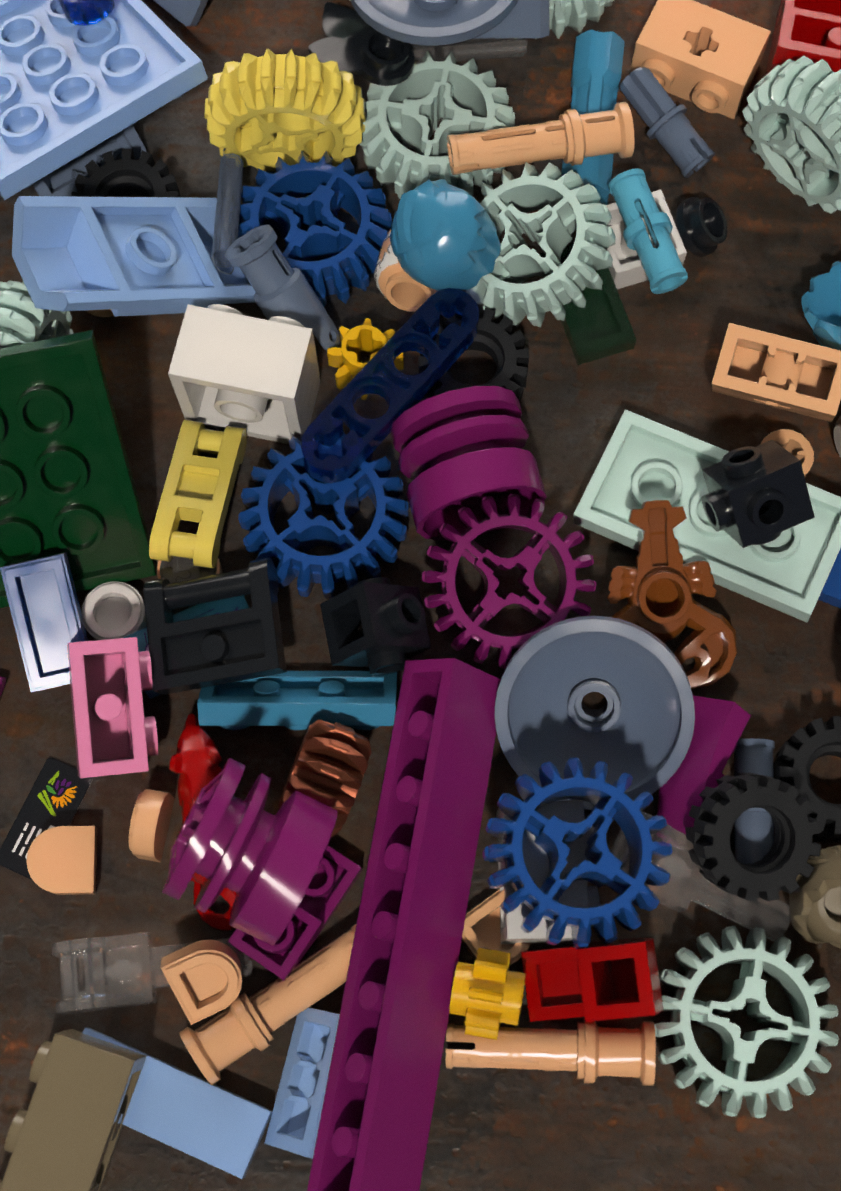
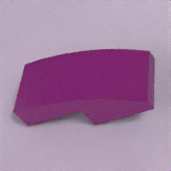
M693 696L695 724L691 744L679 768L659 789L657 816H664L666 818L667 825L661 830L664 833L686 839V827H693L695 818L688 816L692 805L700 807L704 800L699 794L706 787H717L718 783L716 780L725 776L722 774V771L729 757L735 751L738 740L751 717L736 702Z
M327 845L319 866L297 910L281 937L273 946L238 929L234 931L228 943L285 981L335 913L363 871L362 868Z

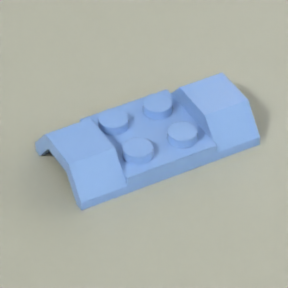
M19 196L14 204L12 257L35 308L55 311L111 309L114 317L185 313L187 304L207 308L212 304L255 303L253 297L255 290L249 284L239 266L234 267L233 273L224 274L232 272L233 267H219L217 265L215 267L212 262L217 198Z

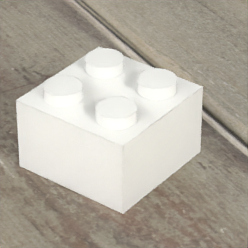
M187 304L168 371L185 420L204 422L206 428L224 431L226 426L245 428L247 436L289 444V440H291L292 436H295L302 442L304 447L321 383L313 330L288 317L274 316L269 318V320L245 316L238 310L226 305L212 304L204 308Z

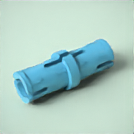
M630 169L618 174L610 181L608 187L626 226L623 232L625 242L629 249L636 250L650 282L649 285L652 293L663 294L670 292L684 284L688 279V273L683 268L669 235L673 229L671 221L666 213L659 211L642 169ZM640 215H642L643 218H644V221H645L646 226H647V228H648V230H649V233H650V237H651L652 242H653V244L655 245L656 248H654L653 245H652V243H651V240H650V238H649V235H648V233H647V231H646V226H645V224H644V222H643L642 217H640Z

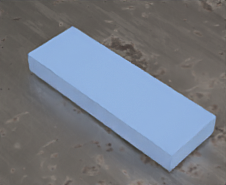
M84 1028L83 1034L147 1056L123 1125L240 1179L245 1178L271 1118L272 1110L215 1084L210 1085L208 1081L94 1029Z

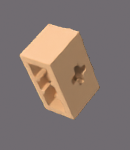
M657 0L636 41L630 73L639 67H646L652 72L667 93L692 102L705 112L719 113L734 119L760 67L771 31L694 0Z
M729 323L712 380V391L832 422L836 417L841 401V351Z

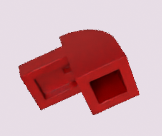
M654 938L617 939L609 944L598 941L589 944L586 948L578 949L572 945L521 952L523 972L526 973L525 988L530 1022L585 1017V1022L654 1016L664 1010Z

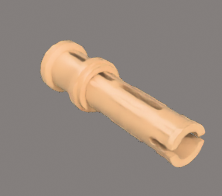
M626 102L616 103L613 110L580 115L576 109L566 110L564 114H560L558 120L546 123L492 129L470 134L447 135V151L452 175L489 168L495 169L523 165L526 162L529 164L563 159L565 164L570 163L571 166L581 165L584 158L615 153H618L621 159L630 158L633 156L635 145L633 118L629 105Z
M356 924L336 940L298 964L285 981L278 978L251 997H248L246 993L238 995L236 1000L226 1010L196 1030L186 1027L179 1032L188 1052L210 1085H214L221 1080L220 1071L254 1048L261 1052L270 1046L269 1042L274 1039L271 1034L272 1032L346 982Z
M585 1019L584 1023L577 1022V1030L499 1027L497 1040L466 1035L465 1025L447 1024L446 1042L473 1043L475 1048L472 1050L446 1049V1069L463 1067L576 1071L577 1079L583 1080L584 1083L594 1084L597 1077L613 1076L640 1078L643 1086H654L656 1068L654 1022L643 1021L640 1028L634 1029L598 1027L596 1021L585 1022Z

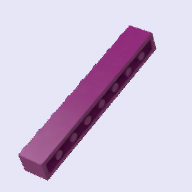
M456 658L405 661L307 1191H420L449 1018L453 979L459 958L496 738L495 700L501 680Z

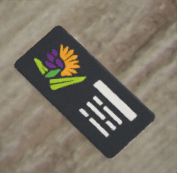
M48 758L0 848V865L32 880L27 869V854L32 842L47 829L57 826H69L93 778H79L78 769L54 758Z

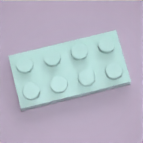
M625 409L573 514V523L639 551V542L642 541L643 530L628 522L630 510L641 509L643 502L653 500H668L672 507L683 506L687 518L673 528L674 538L678 540L679 552L683 555V564L706 561L710 565V573L713 575L715 584L808 623L841 548V497L806 483L815 518L782 531L780 536L771 542L743 548L724 530L717 532L712 527L702 504V496L709 493L702 469L721 462L722 458L729 451Z

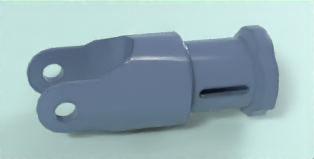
M270 225L256 227L232 243L227 249L225 256L233 267L239 266L255 290L254 301L267 320L274 316L294 319L304 327L311 328L313 334L326 351L332 347H339L340 336L337 327L301 270L296 267L292 268L275 243L278 236ZM329 333L332 335V341L329 338Z

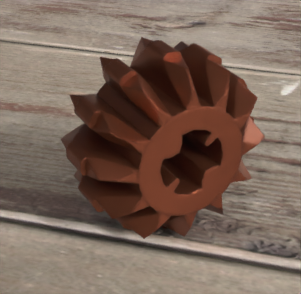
M318 719L312 723L304 735L278 803V809L282 807L293 792L298 791L338 811L331 837L340 832L343 824L346 823L351 807L354 805L356 795L368 767V760L372 753L368 738L355 733L353 728L337 722L332 724Z

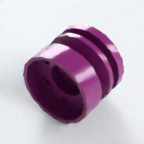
M472 386L447 391L425 399L407 409L392 423L391 438L394 448L400 453L398 461L400 471L407 478L414 479L408 485L407 497L416 531L423 538L438 541L447 540L439 532V528L444 523L453 526L461 534L467 529L458 515L459 509L464 506L473 511L477 521L484 519L481 508V500L484 497L492 496L496 502L498 514H505V503L508 495L518 494L521 502L519 514L527 516L529 507L535 499L545 501L547 496L536 458L530 451L522 449L526 445L529 434L527 427L520 419L522 410L519 400L512 390L499 386ZM503 528L493 529V530L487 531V532H485V533H483V534L491 533V532H494V531H497V530H500V529H503Z
M229 758L222 771L201 789L170 850L168 878L162 893L179 900L194 873L205 877V881L195 902V909L205 913L226 887L237 893L231 910L229 925L273 946L286 929L308 889L330 840L338 811L295 791L274 816L263 810L270 790L271 778L260 774L246 799L237 798L233 795L243 775L245 765Z

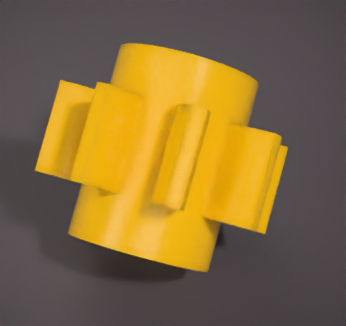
M366 318L363 325L356 326L350 330L341 326L339 328L341 348L332 347L327 349L329 366L339 368L335 374L336 387L340 390L350 385L353 389L359 391L361 400H366L369 392L377 391L380 388L391 392L393 388L389 370L400 371L404 369L403 353L393 350L396 345L395 330L392 328L383 333L378 328L372 326L370 318ZM362 356H370V361L368 363H361Z
M478 947L477 958L474 964L457 962L451 991L449 1014L466 1017V1035L497 1040L501 1023L518 1026L526 973L509 970L511 953Z

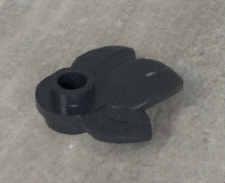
M333 2L325 3L322 16V31L325 38L317 40L308 46L309 53H316L319 62L335 61L338 63L339 71L361 75L367 81L381 86L397 85L411 75L415 56L410 43L392 39L378 32L367 24L354 10Z

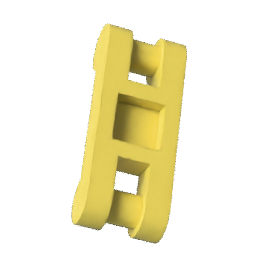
M184 419L150 535V559L171 562L173 556L193 559L194 566L215 568L219 556L221 534L238 468L242 464L247 442V431L245 428L226 426L224 431L205 429L204 422ZM201 453L215 454L217 458L201 456ZM180 520L199 523L197 534L177 531Z

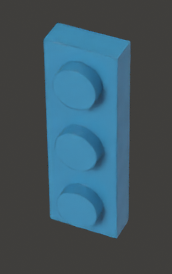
M287 671L286 673L204 687L200 690L197 702L199 726H220L228 730H240L249 726H284L292 730H306L318 719L332 724L337 722L356 730H372L380 726H394L397 710V672L387 675H371L369 671Z

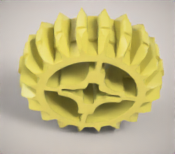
M266 49L264 56L260 57L244 53L241 63L235 61L225 62L223 72L213 74L212 85H210L208 90V98L205 99L204 118L207 119L210 143L219 148L220 156L229 153L236 154L242 158L244 162L243 167L253 166L257 170L259 168L263 171L276 172L275 164L278 157L283 159L289 166L298 164L297 160L301 151L308 156L309 162H319L325 151H327L329 156L332 157L333 166L337 167L344 161V158H349L356 154L357 145L362 143V132L365 131V125L362 124L365 121L364 99L362 98L361 87L354 84L353 74L339 71L338 63L335 61L319 62L316 53L306 57L294 55L292 49L287 54H274L270 49Z

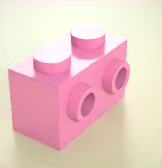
M137 637L68 643L67 651L79 778L149 771L148 756L158 755L155 716L144 717L142 691L152 690L153 688L149 651L138 652Z

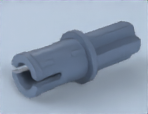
M639 67L625 77L620 84V90L650 128L646 135L650 140L655 138L658 140L680 169L684 178L690 177L694 173L693 169L695 172L700 170L715 156L714 151L709 148L684 115L688 109L684 104L677 106L648 68Z

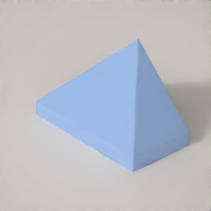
M307 1008L297 1015L264 1144L313 1159L340 1014Z

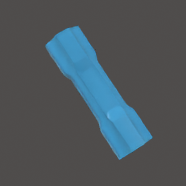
M591 29L576 36L571 78V109H576L579 115L613 110L616 104L622 75L625 41L613 31L599 32ZM614 154L584 158L581 165L571 166L570 163L565 164L563 161L562 176L572 169L580 175L584 185L589 183L597 189L601 197L600 203L608 205L610 194L608 184L612 179Z

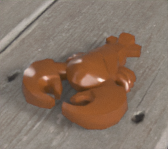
M668 500L643 502L641 509L630 510L628 522L643 530L642 541L639 542V551L635 558L636 567L617 566L611 572L612 580L609 582L608 588L611 593L607 597L610 604H616L620 600L628 598V604L611 617L638 625L655 635L663 643L674 639L686 626L694 629L680 644L674 655L681 665L686 659L694 658L696 664L691 670L686 672L691 689L713 685L730 671L737 655L736 631L722 614L693 600L692 594L715 597L717 590L713 587L715 582L713 575L710 573L711 568L708 562L695 561L683 564V555L679 552L678 540L674 538L673 528L687 518L683 506L672 507Z

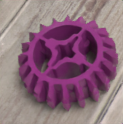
M518 494L508 495L505 503V514H498L496 502L492 496L484 497L481 500V508L485 518L477 521L473 511L467 506L459 509V518L467 529L460 534L453 526L444 523L439 528L440 534L453 544L448 551L438 546L431 545L428 547L427 556L444 562L442 572L424 571L421 577L422 581L426 583L441 582L442 594L430 595L424 598L426 608H435L445 604L449 612L434 622L435 629L441 632L456 623L461 630L453 637L450 643L451 647L456 651H460L465 647L470 638L477 640L478 643L473 651L472 659L480 664L487 658L490 646L498 648L497 663L500 668H506L512 658V649L520 648L528 639L542 629L565 620L569 612L577 616H589L591 607L585 603L574 601L576 591L592 592L596 590V581L590 579L577 580L576 577L577 568H586L594 564L593 556L588 554L572 558L569 551L570 548L584 540L582 532L575 531L561 539L556 532L565 524L567 516L560 511L552 516L547 524L539 521L545 507V502L540 499H535L532 502L527 516L520 515L521 502ZM499 528L518 529L533 535L527 544L511 558H501L488 549L485 550L474 541L480 534ZM547 549L553 555L559 571V592L554 605L546 600L547 597L538 590L534 582V570ZM461 556L472 564L481 574L484 581V592L468 616L461 607L455 586L456 570ZM484 559L491 566L499 567L502 570H509L517 566L522 571L517 581L523 587L522 591L531 597L534 602L532 603L525 596H518L515 593H506L499 597L495 593L499 581L493 575L494 571L484 564L482 560ZM510 604H517L542 621L534 628L514 635H497L483 629L492 616L495 617L502 608Z

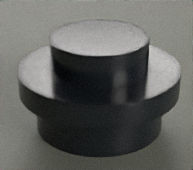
M690 197L680 202L674 222L685 249L690 250L698 257L712 254L717 249L718 244L723 243L727 237V222L722 209L715 200L709 197L703 199Z

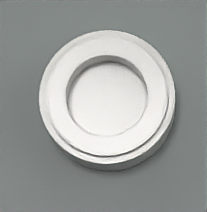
M118 581L103 583L95 587L83 602L81 613L84 627L94 640L123 638L147 626L144 600L139 592L129 584Z

